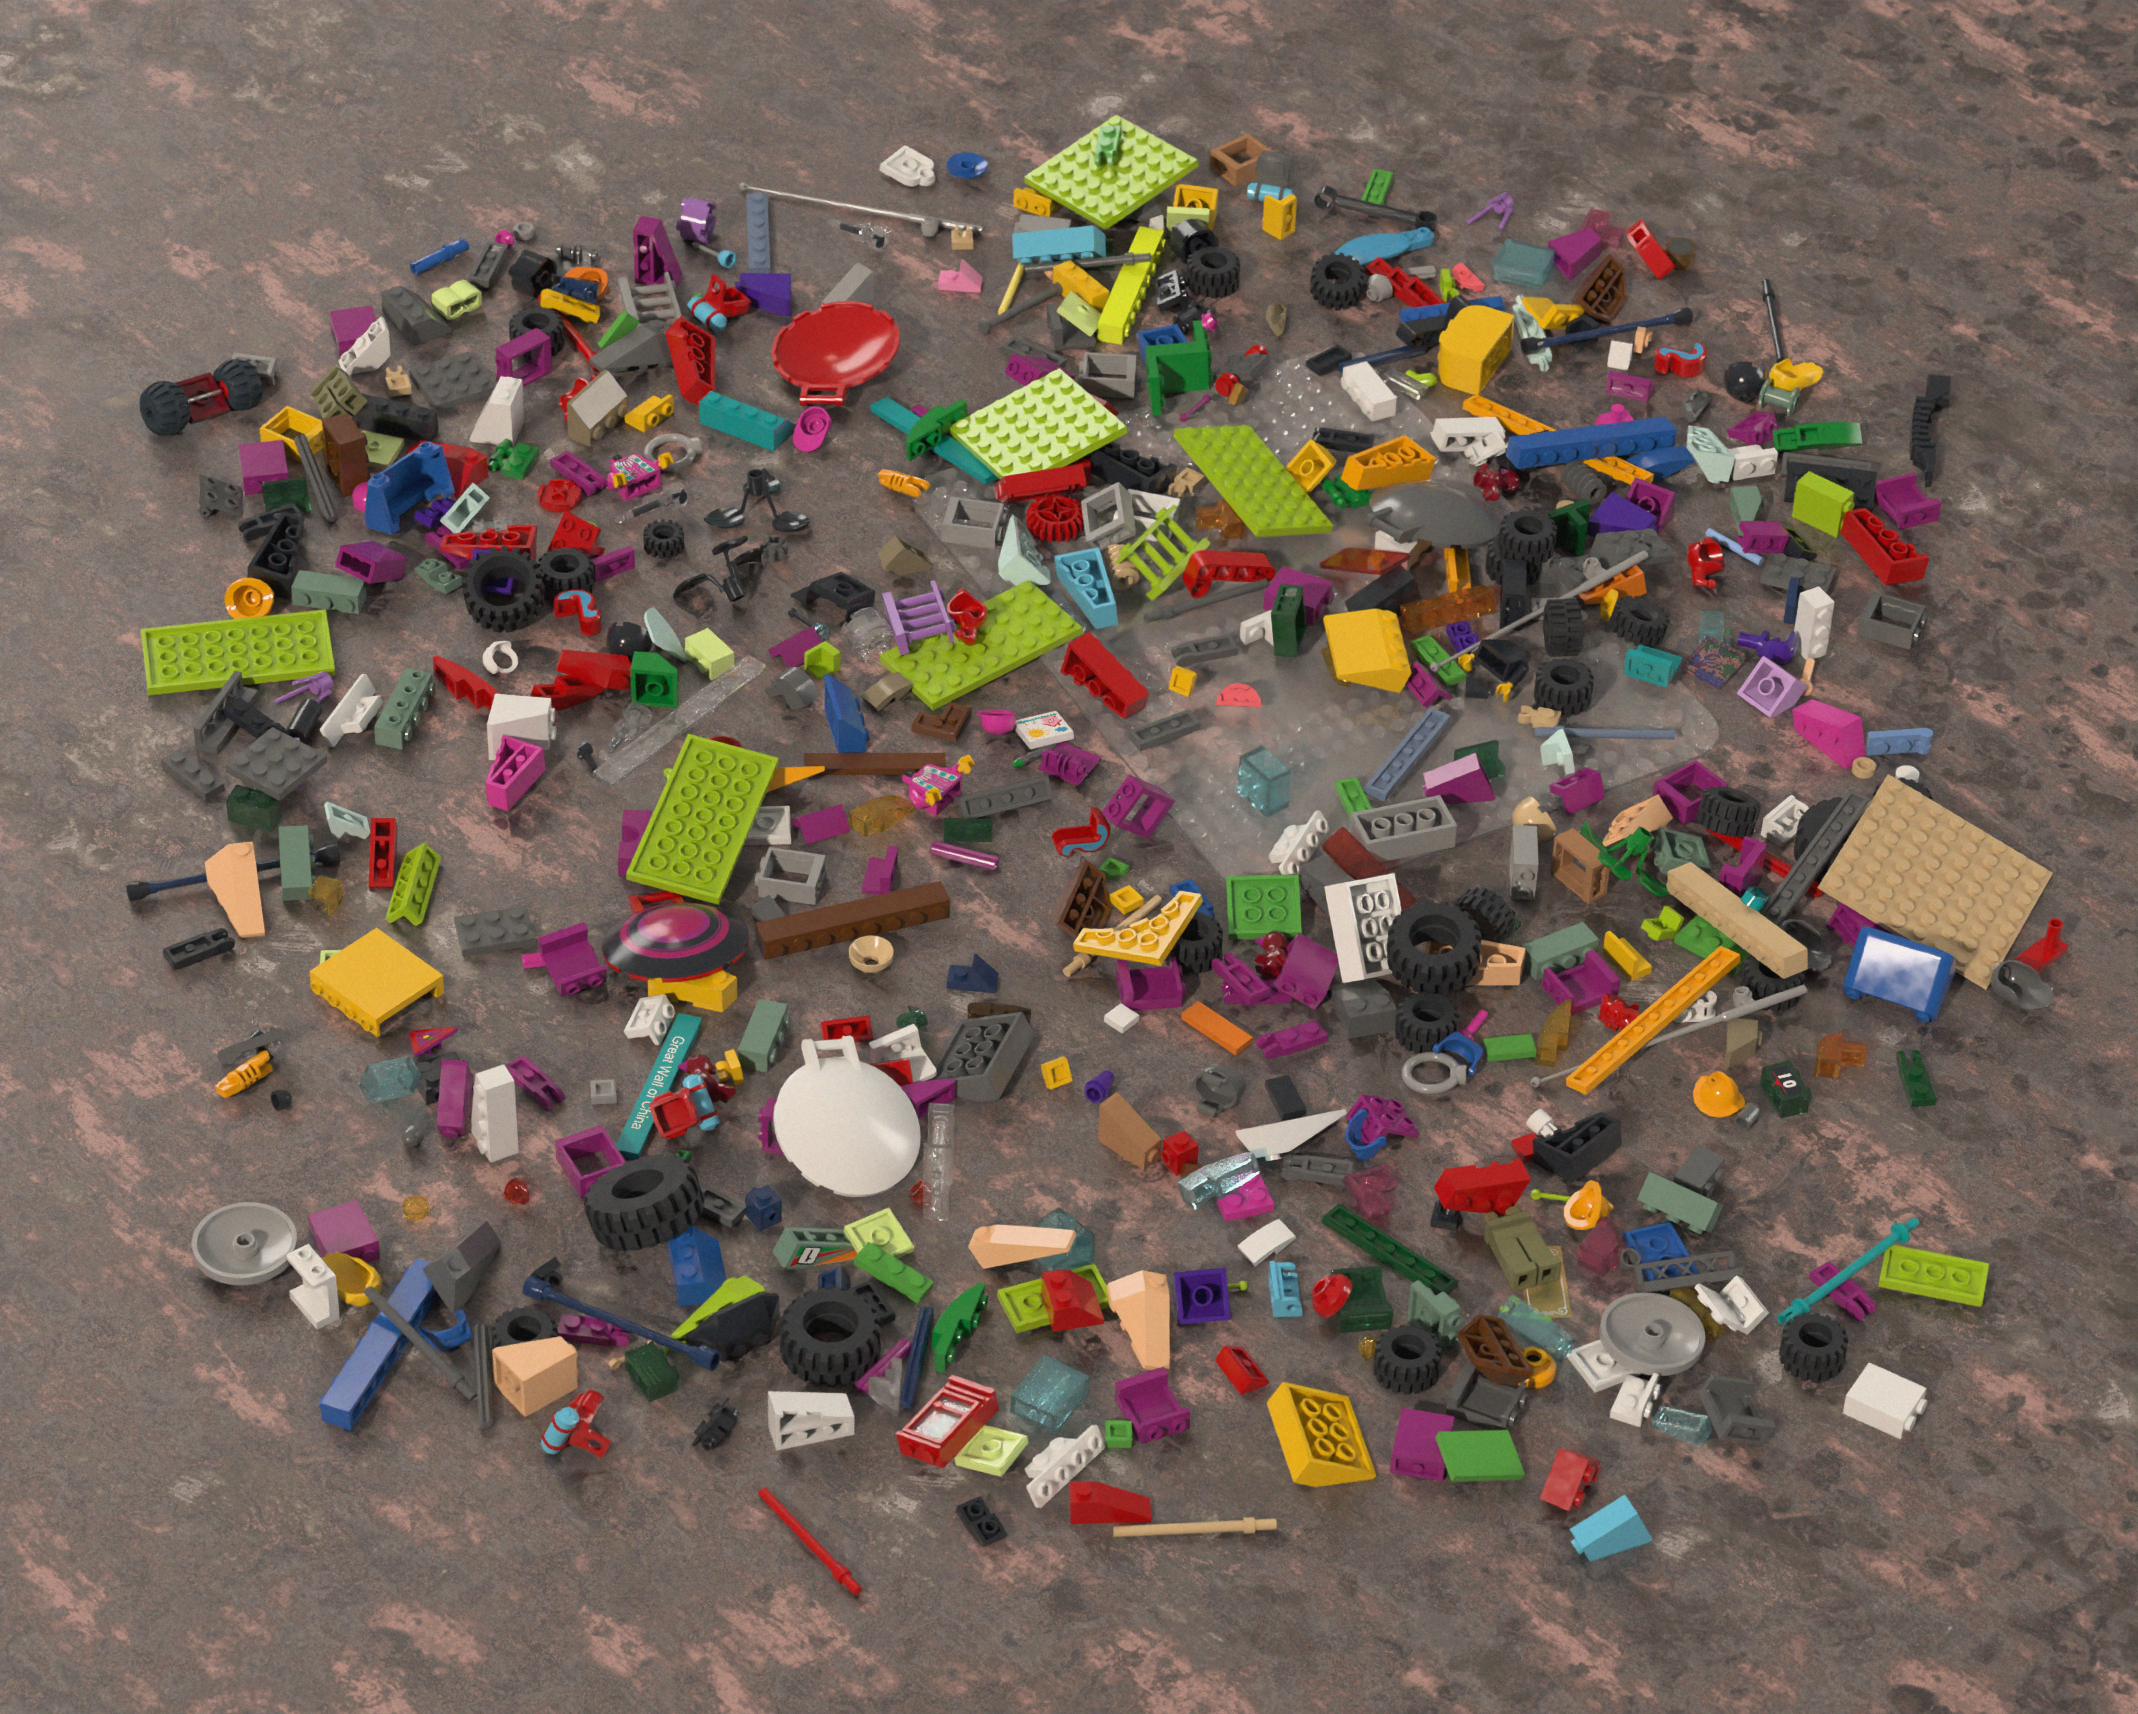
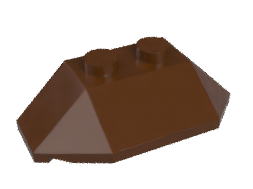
M1609 254L1586 278L1571 301L1575 305H1580L1585 310L1584 313L1586 315L1609 323L1627 299L1626 281L1624 278L1625 268Z
M1084 860L1063 888L1049 921L1074 939L1078 937L1083 928L1103 929L1112 908L1109 892L1105 884V873L1088 860Z
M1478 1314L1473 1321L1459 1331L1457 1338L1470 1361L1492 1383L1515 1386L1532 1377L1533 1371L1502 1318Z

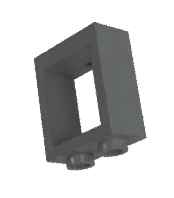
M1873 591L1860 617L1857 635L1910 650L1913 642H1918L1921 629L1925 628L1928 617L1924 615L1926 606ZM1877 615H1881L1913 625L1911 629H1906L1875 619Z

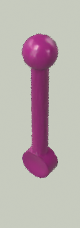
M1207 394L1204 395L1202 400L1187 413L1180 414V421L1187 422L1188 417L1204 403L1211 401V397Z

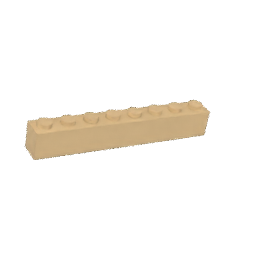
M1689 862L1667 871L1668 882L1666 886L1671 895L1780 977L1785 979L1808 969V949L1758 911L1744 904L1738 896L1695 864Z

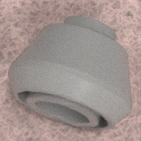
M1381 274L1370 276L1365 288L1367 297L1376 302L1389 299L1393 295L1391 281Z

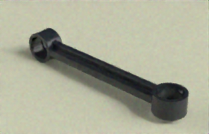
M1330 186L1320 187L1314 198L1316 206L1322 210H1330L1333 206L1415 225L1416 229L1425 227L1432 232L1436 229L1437 216L1430 211H1420L1416 214L1338 195L1336 190ZM1320 195H1327L1332 201H1325Z

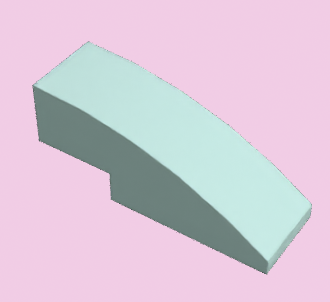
M472 483L440 521L454 534L460 533L490 497Z

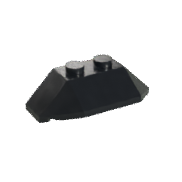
M758 1292L713 1313L700 1323L695 1331L692 1330L686 1334V1344L700 1347L702 1344L720 1351L722 1362L740 1357L750 1350L765 1345L771 1341L779 1317V1295L777 1293Z

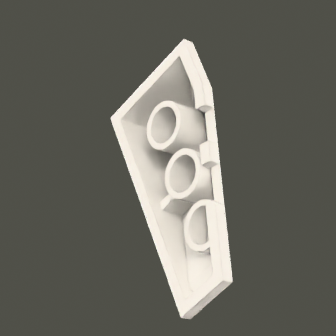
M1346 1109L1236 1130V1136L1255 1158L1265 1157L1266 1161L1281 1158L1280 1153L1293 1150L1347 1113Z

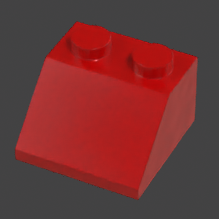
M1069 1269L1042 1273L1041 1296L1053 1332L1104 1324V1318L1092 1282Z

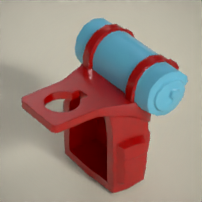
M712 274L704 297L696 296L692 298L687 308L693 317L702 321L710 331L718 333V331H722L726 327V318H733L748 313L751 300L734 286L726 287V282L716 274ZM716 282L719 284L720 288L715 289Z
M701 1074L687 1076L682 1082L684 1088L675 1093L667 1091L654 1097L653 1102L649 1103L654 1123L663 1139L667 1137L674 1139L681 1135L683 1136L688 1133L687 1129L693 1126H699L701 1130L705 1131L712 1130L720 1123L717 1115L718 1112L712 1104L706 1089L707 1085L703 1081Z
M589 1389L584 1394L580 1393L568 1407L554 1413L548 1429H545L541 1436L543 1450L549 1454H557L567 1444L581 1447L602 1458L611 1441L592 1431L589 1425L604 1396L597 1391ZM594 1439L598 1441L602 1447L596 1448L592 1446L588 1440Z

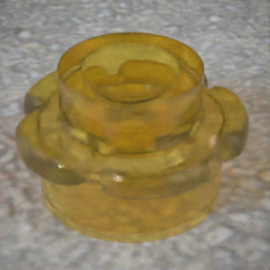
M1371 1335L1361 1339L1358 1345V1353L1362 1355L1365 1361L1368 1358L1374 1359L1377 1338H1373Z

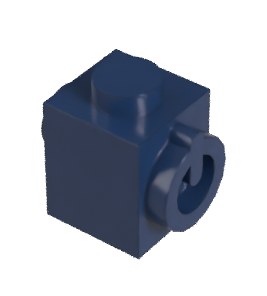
M769 1185L761 1188L753 1187L746 1194V1215L759 1231L782 1222V1200Z

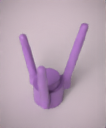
M1506 192L1489 200L1487 203L1490 206L1469 219L1467 224H1471L1494 209L1496 213H1505L1499 229L1502 230L1509 215L1513 213L1511 207L1514 202L1512 197Z
M323 671L316 675L295 680L292 682L293 686L307 682L309 684L276 699L275 703H280L310 689L313 694L321 695L316 700L320 704L326 697L332 694L330 689L334 686L333 680L328 673Z

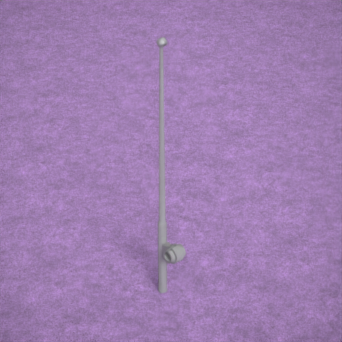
M745 182L739 185V189L742 191L751 189L921 223V231H923L925 236H935L938 227L954 229L955 226H958V230H966V225L970 226V230L973 233L981 235L983 233V226L752 187L748 186Z
M1643 550L1608 570L1601 567V563L1597 558H1587L1583 563V574L1589 580L1557 599H1570L1592 589L1648 558V553ZM1545 605L1484 639H1494L1542 614ZM1481 641L1439 664L1437 662L1431 663L1430 670L1437 672L1439 667L1473 650Z
M1803 984L1754 1001L1752 992L1747 987H1737L1732 995L1733 1004L1736 1008L1653 1038L1640 1049L1807 994V989ZM1581 1065L1542 1079L1533 1077L1530 1084L1537 1088L1542 1082L1574 1072Z

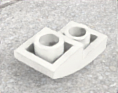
M1277 1219L1250 1235L1238 1245V1248L1256 1267L1273 1252L1277 1255L1295 1240L1296 1236L1280 1219Z

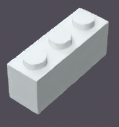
M1367 362L1343 368V377H1341L1343 389L1351 395L1352 400L1360 406L1362 412L1372 422L1395 416L1397 398Z
M1496 417L1436 419L1431 437L1440 452L1464 451L1468 445L1478 440H1482L1483 445L1486 446L1484 437L1495 431H1503L1505 434V430Z
M1819 586L1801 592L1799 596L1794 631L1799 639L1797 651L1805 660L1808 658L1816 659L1827 653L1835 602Z

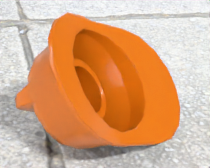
M575 267L564 276L597 282V301L601 300L606 294H610L608 276L603 269Z

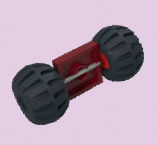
M230 359L220 364L214 371L213 376L211 372L176 383L158 381L149 385L140 396V413L145 425L151 432L161 436H171L182 431L188 422L192 425L227 414L229 411L252 409L262 398L263 387L261 385V378L255 367L248 361Z

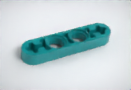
M1752 885L1746 890L1741 901L1750 908L1760 911L1771 895Z

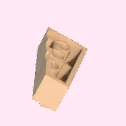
M1481 940V956L1478 971L1468 984H1462V986L1520 985L1524 969L1525 948ZM1426 941L1423 953L1440 955L1450 952L1453 948L1443 942Z

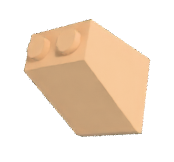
M561 1336L496 1347L492 1350L495 1387L524 1417L578 1388L577 1376L579 1372L576 1361L578 1354L572 1344H568Z

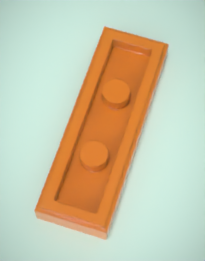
M1199 1001L1181 1013L1183 1021L1235 1056L1253 1044L1252 1036Z

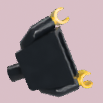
M1482 639L1480 644L1470 651V655L1464 654L1458 658L1459 667L1463 666V671L1469 672L1472 670V661L1475 660L1499 680L1506 682V684L1497 686L1496 697L1504 694L1503 702H1507L1510 699V689L1516 688L1526 676L1529 670L1528 664L1531 655L1527 650H1522L1510 640Z

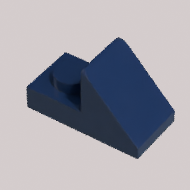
M974 954L972 967L950 964L947 988L995 993L999 973L980 956Z

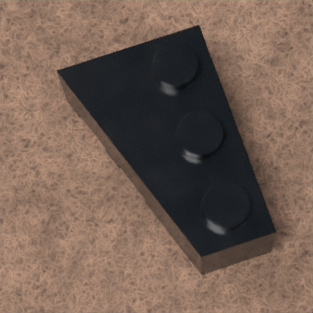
M1599 1112L1575 1122L1574 1127L1565 1131L1557 1129L1553 1131L1552 1136L1542 1140L1540 1137L1532 1139L1534 1164L1573 1183L1622 1145L1621 1121L1603 1112Z

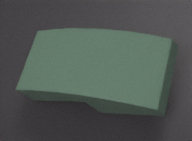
M431 558L415 568L416 573L423 580L442 593L448 594L462 586V576L449 572L444 562Z

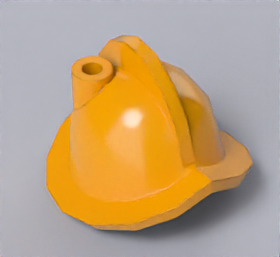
M241 578L228 587L224 602L229 615L234 619L266 616L271 611L274 603V592L268 584L259 579Z
M1715 1071L1709 1076H1701L1695 1084L1693 1091L1694 1103L1700 1111L1708 1116L1716 1118L1729 1117L1742 1110L1745 1105L1744 1097L1738 1091L1737 1084L1731 1077L1721 1071Z
M1590 1180L1567 1201L1564 1208V1220L1569 1227L1575 1230H1586L1596 1226L1606 1227L1611 1222L1609 1213L1614 1206L1601 1194L1599 1183Z

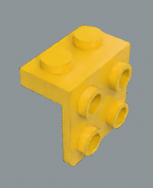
M1524 297L1521 301L1526 311L1533 315L1537 320V324L1543 329L1566 330V324L1580 317L1585 311L1580 305L1554 304L1549 298Z

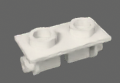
M1495 431L1484 437L1486 446L1483 445L1482 440L1468 445L1466 450H1464V454L1467 458L1470 457V459L1465 462L1479 466L1486 463L1487 458L1490 456H1498L1506 452L1505 448L1508 447V443L1503 440L1506 438L1504 432Z

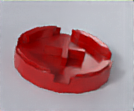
M567 479L550 480L549 484L545 486L542 484L537 490L539 505L551 512L558 513L573 510L582 501L581 488L577 487L575 482Z

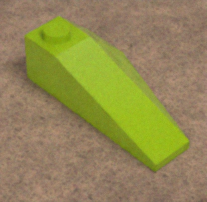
M745 1275L737 1279L735 1277L729 1278L669 1337L686 1344V1334L692 1330L695 1331L699 1324L710 1315L758 1292H764L765 1289L762 1285ZM665 1346L663 1348L665 1354L670 1351H673L672 1349Z

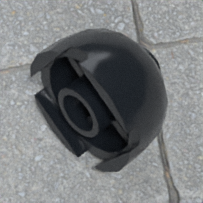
M1752 362L1732 363L1729 365V369L1724 371L1726 392L1740 402H1748L1758 398L1761 388L1767 380L1765 368L1759 365V368L1754 367Z
M617 622L609 626L606 647L610 654L625 655L632 664L634 651L650 652L653 642L651 637L647 635L648 630L630 622H623L622 626H616Z

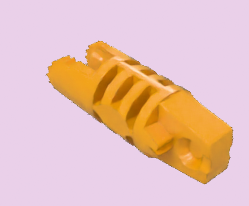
M882 469L878 473L881 485L915 498H919L922 495V490L927 491L930 488L928 481L899 471Z
M264 1050L229 1072L225 1078L215 1085L217 1094L228 1098L242 1092L273 1071L272 1065L265 1063L270 1059L269 1052Z

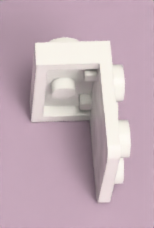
M1750 445L1728 449L1735 457L1730 474L1734 481L1775 474L1778 456L1775 448L1762 450L1759 445Z
M914 1024L869 1043L872 1063L909 1057L913 1083L926 1081L937 1075L936 1068L921 1047L919 1032Z
M1737 1275L1720 1293L1699 1283L1695 1286L1699 1293L1697 1297L1700 1302L1706 1307H1710L1713 1311L1711 1313L1713 1319L1720 1325L1727 1324L1734 1332L1739 1330L1748 1335L1769 1314L1746 1282Z

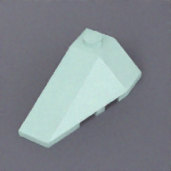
M1014 515L1010 517L998 560L999 575L1006 582L1010 581L1015 586L1027 580H1030L1034 585H1048L1051 582L1050 572L1045 565L1043 567L1040 561L1043 557L1035 548L1037 544L1028 527Z

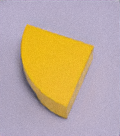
M1609 590L1600 603V619L1607 622L1610 619L1618 598V591Z

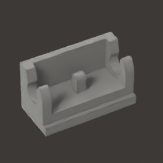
M233 353L232 359L248 361L255 367L259 377L268 378L269 384L275 385L274 378H278L279 375L276 358Z

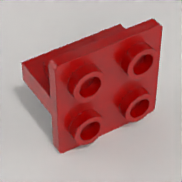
M565 511L547 551L551 552L552 549H561L563 547H566V549L576 548L577 551L582 550L584 554H588L592 558L593 555L602 556L606 548L596 544L601 532L600 528Z

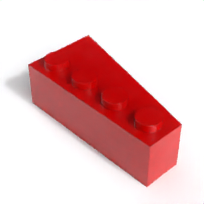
M680 316L668 328L665 335L681 396L686 401L699 406V402L710 391H715V337Z
M1866 508L1846 512L1840 533L1885 586L1922 580L1924 578L1930 559L1927 555L1918 554L1915 551L1916 547L1911 543L1905 544L1899 539L1900 534L1886 529L1885 523Z
M1088 632L1068 644L1060 670L1063 675L1067 676L1069 674L1074 678L1073 682L1078 686H1086L1089 689L1090 695L1094 698H1102L1104 705L1124 720L1145 708L1150 693L1132 676L1129 670L1125 669L1118 662L1116 657L1102 645L1099 639Z

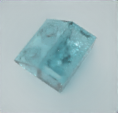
M1060 1207L1037 1220L1036 1227L1074 1230L1076 1236L1069 1252L1036 1258V1261L1049 1271L1072 1270L1092 1264L1095 1234L1090 1229L1084 1227L1072 1215Z

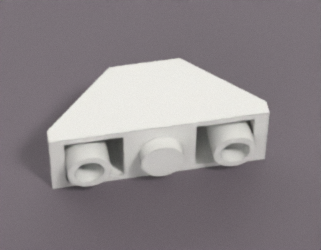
M383 317L372 323L362 337H359L355 344L341 356L339 360L340 367L349 375L375 371L391 356L389 330Z

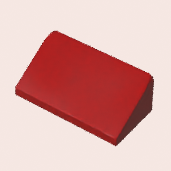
M870 1015L822 1021L820 1023V1032L823 1040L842 1039L843 1036H852L854 1043L874 1040Z
M1223 1346L1215 1359L1216 1363L1240 1394L1249 1393L1269 1383L1266 1376L1244 1347Z

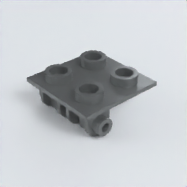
M561 243L555 249V252L558 253L554 260L557 266V274H553L552 277L560 279L561 276L564 277L569 270L575 267L596 268L601 257L598 256V252L595 249L579 247L577 251V247L573 246L571 250V245Z
M199 474V513L204 517H208L214 509L241 517L242 487Z

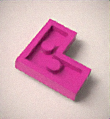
M1257 1169L1233 1174V1183L1238 1193L1217 1197V1205L1225 1222L1274 1211V1202Z

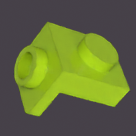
M1664 906L1659 918L1644 919L1641 928L1648 933L1651 939L1656 941L1675 939V935L1678 933L1684 917L1671 907Z

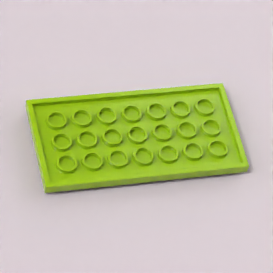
M1249 425L1175 429L1173 437L1256 537L1332 532L1334 525Z
M1027 580L983 602L987 607L988 616L985 624L977 630V639L974 645L966 646L961 639L956 638L955 633H952L954 642L950 643L945 632L911 641L912 644H908V654L900 655L898 646L879 656L880 662L892 673L898 672L913 684L910 690L930 709L935 710L1082 635L1083 627L1036 585Z
M326 609L141 629L148 695L223 688L234 671L242 673L243 685L298 680L316 675L321 671L328 673L330 676L335 675Z
M688 734L628 868L626 880L719 905L777 769L779 758Z

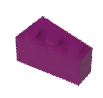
M640 216L633 229L635 282L648 285L664 284V273L669 272L670 279L675 281L677 287L683 274L662 220Z
M1843 903L1839 904L1825 926L1830 931L1835 929L1842 935L1840 940L1845 944L1850 942L1854 947L1860 929L1863 926L1894 935Z

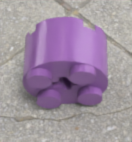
M692 197L682 200V216L676 223V231H680L682 239L708 243L706 238L712 237L717 216L713 215V209L717 210L715 202Z

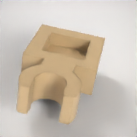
M398 366V371L396 372L390 371V368L387 367L385 378L390 397L412 394L408 376L403 374L402 367Z
M1187 467L1174 478V483L1169 485L1168 494L1172 495L1174 492H1178V499H1183L1187 491L1194 493L1205 483V475Z
M1522 705L1521 713L1518 714V722L1522 724L1533 723L1532 728H1553L1554 725L1559 724L1561 719V711L1543 707L1533 710L1530 706Z

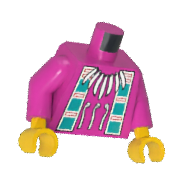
M670 452L661 454L656 461L645 459L639 454H632L624 458L618 454L613 456L610 461V473L607 476L608 489L610 491L617 490L623 500L628 501L660 487V471L665 469L667 465L674 463Z
M966 755L959 759L958 764L950 768L926 764L918 773L910 769L906 770L902 781L909 785L908 797L915 808H923L937 817L952 802V798L957 797L962 792V775L968 774L975 763L970 755Z

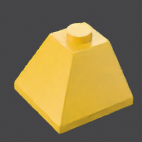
M1310 439L1285 468L1309 495L1337 461L1326 448Z

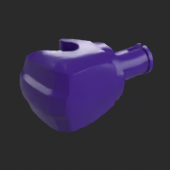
M1764 630L1760 636L1741 631L1737 641L1738 646L1756 649L1758 657L1762 658L1765 656L1777 665L1788 664L1799 644L1795 631L1791 632L1788 640L1785 642H1780L1779 637L1770 640L1769 631Z

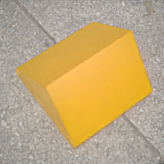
M1177 183L1173 207L1208 208V228L1212 231L1217 215L1218 189Z

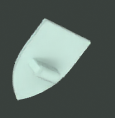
M649 608L644 614V621L648 630L647 635L651 637L653 644L686 662L687 659L673 629L655 608Z

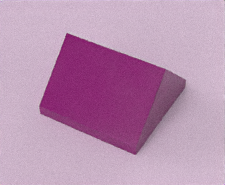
M1635 477L1626 500L1657 516L1656 533L1659 534L1673 518L1676 493Z

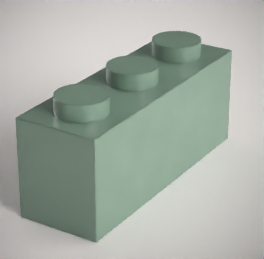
M299 570L291 586L293 605L359 614L367 598L366 582L359 578Z
M308 825L279 827L282 901L312 900V890H316V875L311 876V870L315 869V855H310L309 849H314L313 834L308 835Z
M1584 922L1531 941L1522 945L1525 948L1524 968L1535 981L1543 978L1544 969L1550 968L1554 974L1583 963L1586 952L1594 950L1597 953L1599 939Z
M763 999L758 1000L738 1048V1060L741 1068L768 1072L770 1064L775 1063L777 1047L782 1046L784 1030H788L791 1023V1015H788V1004Z
M1649 1172L1637 1200L1644 1203L1642 1208L1653 1213H1657L1659 1209L1667 1213L1666 1219L1677 1224L1681 1220L1689 1223L1688 1229L1701 1235L1703 1231L1712 1233L1724 1206L1652 1172Z

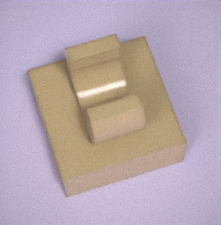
M966 225V230H958V226L951 230L952 250H973V232L970 230L969 225Z

